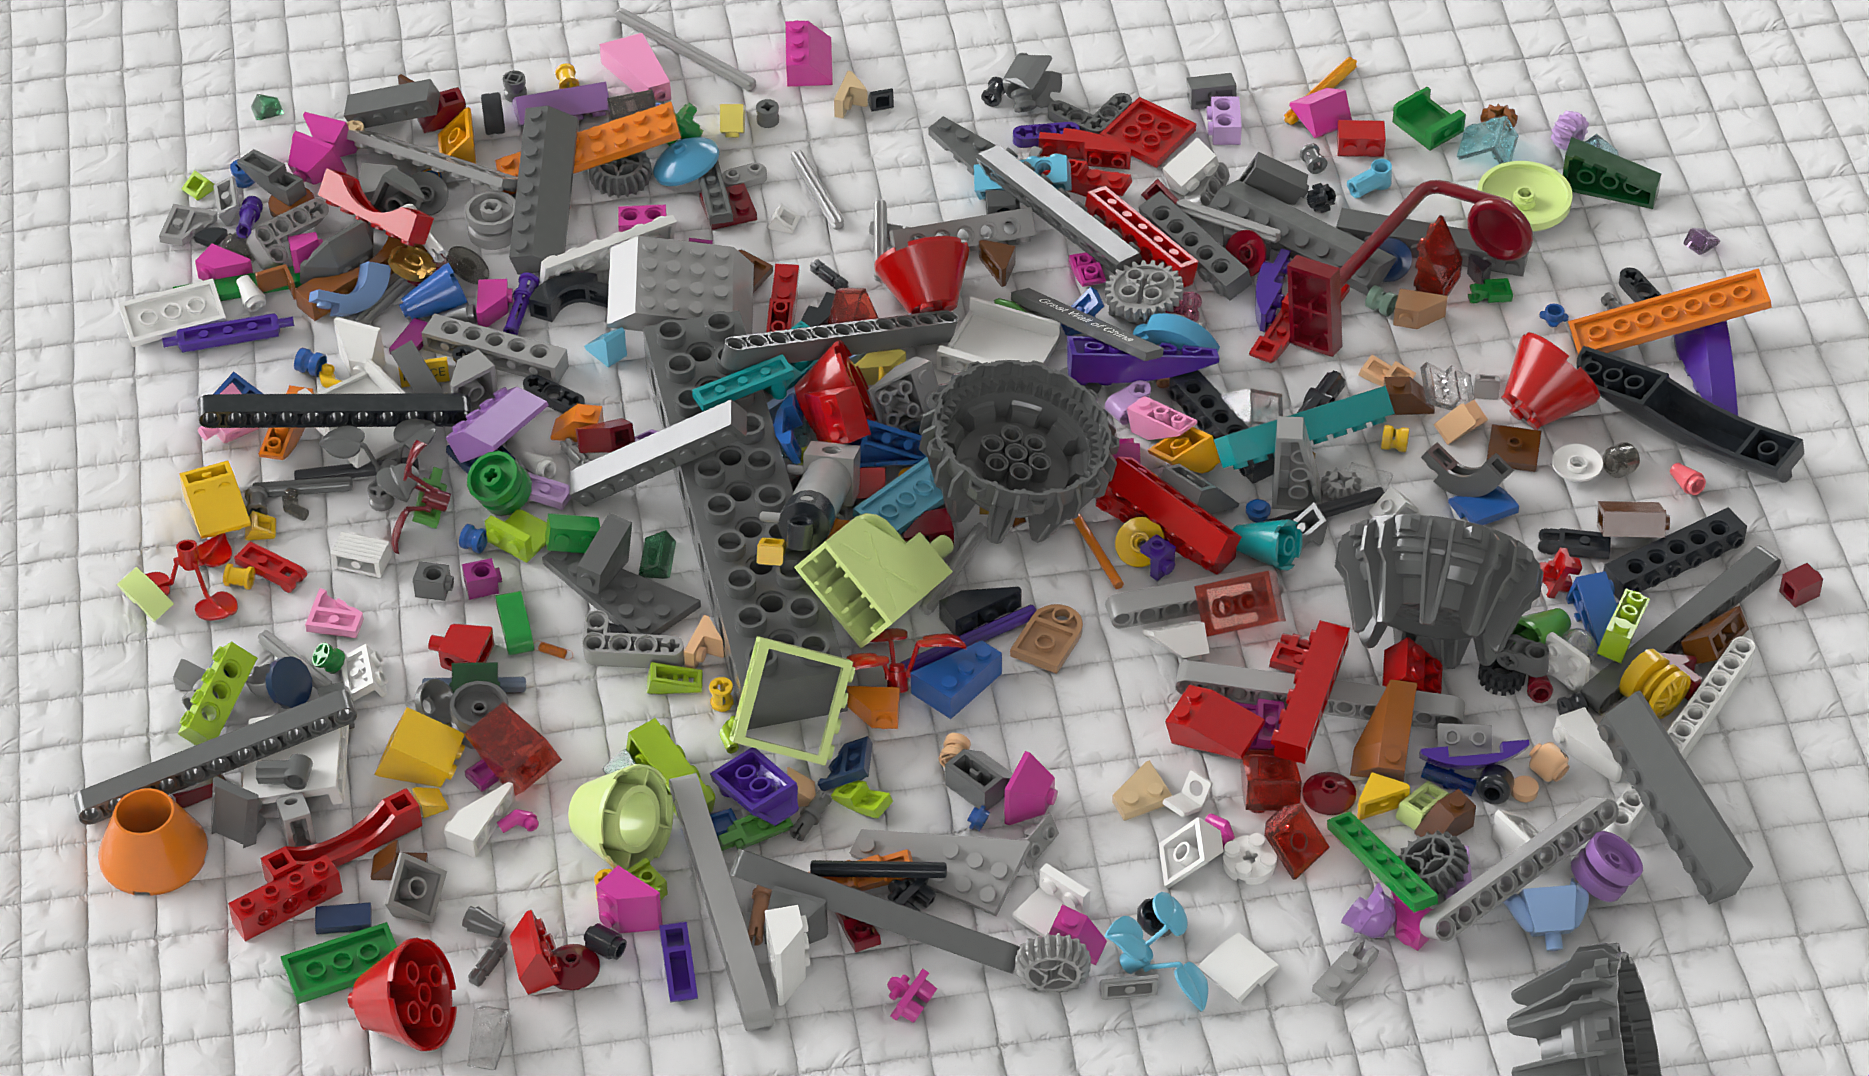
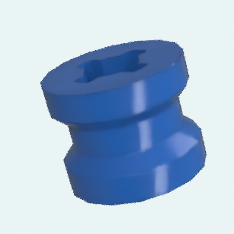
M237 160L231 163L230 171L232 176H235L238 188H247L255 183L238 166Z
M466 524L460 533V548H471L478 554L485 550L488 543L486 529H476L474 525Z

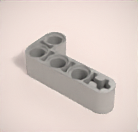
M314 198L258 225L251 232L250 236L247 237L246 246L260 268L266 270L283 265L288 258V253L282 244L288 240L287 236L302 234L316 227L328 214L329 207L324 200Z
M601 610L591 611L585 618L582 646L585 660L590 665L650 668L651 662L680 667L685 663L683 641L677 636L610 633L608 616Z

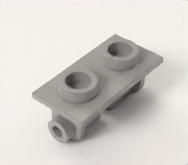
M1049 812L1045 817L1036 818L1030 828L1024 833L1026 838L1021 837L1019 839L1030 841L1032 844L1024 859L1027 868L1033 865L1059 834L1053 817Z

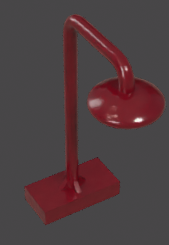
M1429 180L1421 183L1341 268L1296 255L1287 265L1290 344L1334 357L1343 347L1341 288L1427 196L1442 194L1473 203L1474 205L1471 207L1467 219L1470 235L1481 250L1498 260L1515 261L1523 258L1529 252L1533 243V232L1528 219L1512 201L1506 198L1443 180Z

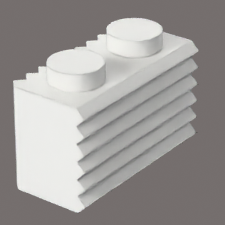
M341 532L335 546H333V550H331L333 568L362 573L363 575L367 574L368 576L372 575L373 577L377 576L378 578L382 576L392 556L390 541H386L381 537L371 538L362 536L357 532Z

